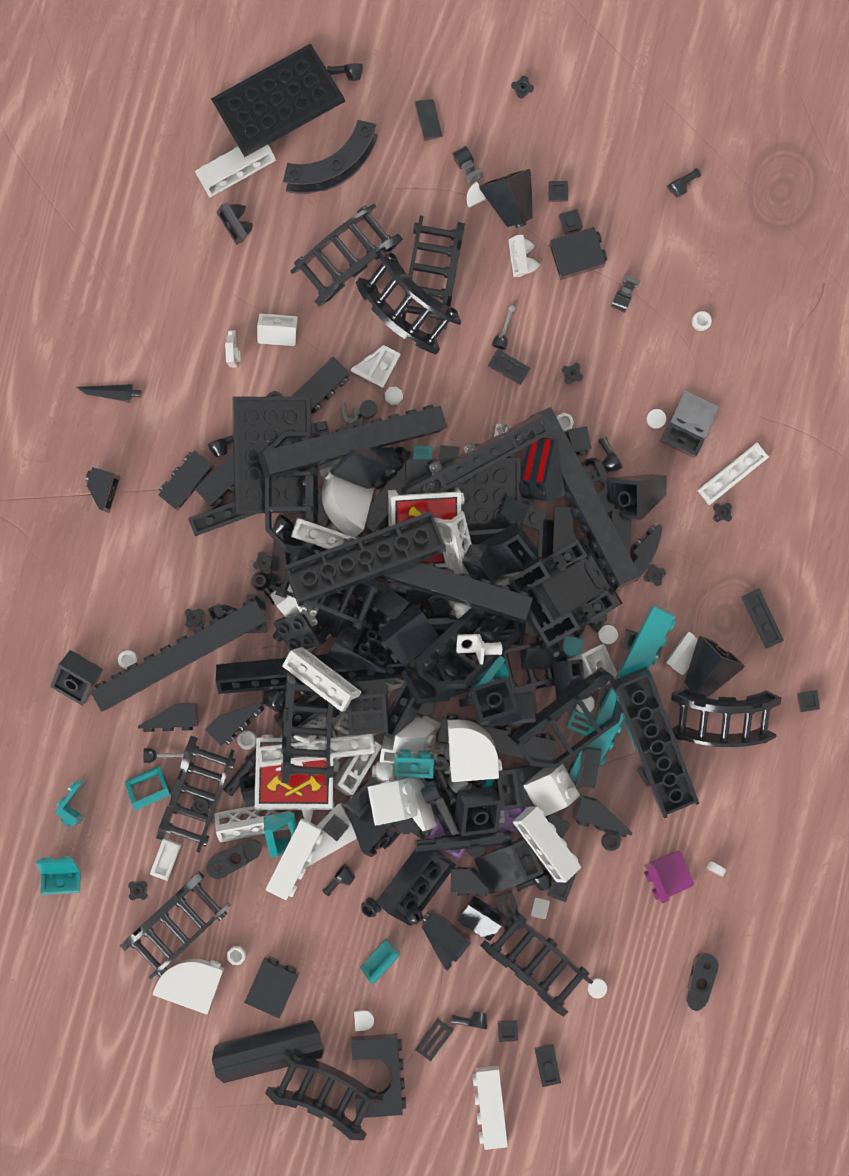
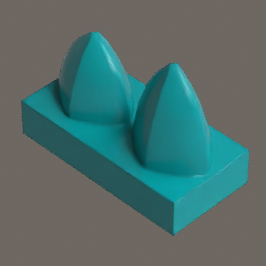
M500 656L477 678L476 684L471 687L495 681L493 676L499 679L507 676L509 678L508 669L504 664L505 659Z

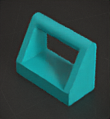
M161 766L125 781L134 810L165 798L172 793ZM159 775L163 789L138 800L132 786Z
M294 813L264 817V832L270 857H276L285 852L291 838L277 840L275 830L288 823L292 837L297 828Z
M385 939L360 966V969L371 984H374L398 959L400 951L388 939Z

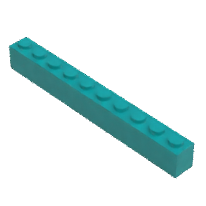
M652 604L615 679L646 666L649 669L651 664H655L658 658L656 653L659 647L663 648L667 641L665 635L668 630L671 631L676 623L674 613ZM612 685L594 718L598 726L612 718L616 702ZM622 712L619 723L586 746L602 750L600 767L606 761L607 757L605 754L607 750H611L615 743L613 738L616 732L620 733L624 725L622 722L624 718ZM592 725L590 726L586 736L594 731ZM581 751L576 754L568 770L571 780L575 782Z

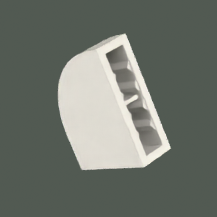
M328 469L323 476V479H325L322 487L324 509L329 519L341 532L356 537L364 530L374 488L366 489L331 474V470Z
M448 720L452 782L499 778V771H502L501 759H498L495 744L490 734L474 722Z
M202 959L179 961L169 967L156 984L153 995L208 1014L225 967H222L221 963L215 960L210 962Z

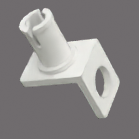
M464 634L457 636L456 651L457 653H476L479 663L483 664L484 655L502 654L501 642L484 643L480 634ZM464 640H471L472 645L470 647L464 648L461 646Z

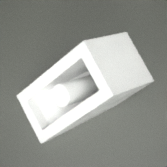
M417 717L395 736L393 750L399 752L400 749L411 751L425 750L436 741L437 727Z

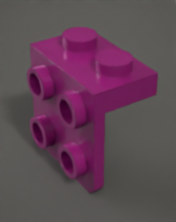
M679 851L644 865L646 868L644 875L648 883L652 882L654 887L652 893L655 899H659L662 904L669 901L668 897L694 885L690 872Z

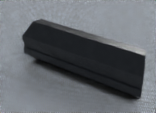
M308 1020L218 1043L214 1046L212 1064L215 1069V1076L223 1083L289 1067L290 1063L283 1057L284 1053L293 1054L296 1052L303 1057L314 1060L323 1058L324 1048L318 1028L313 1020Z

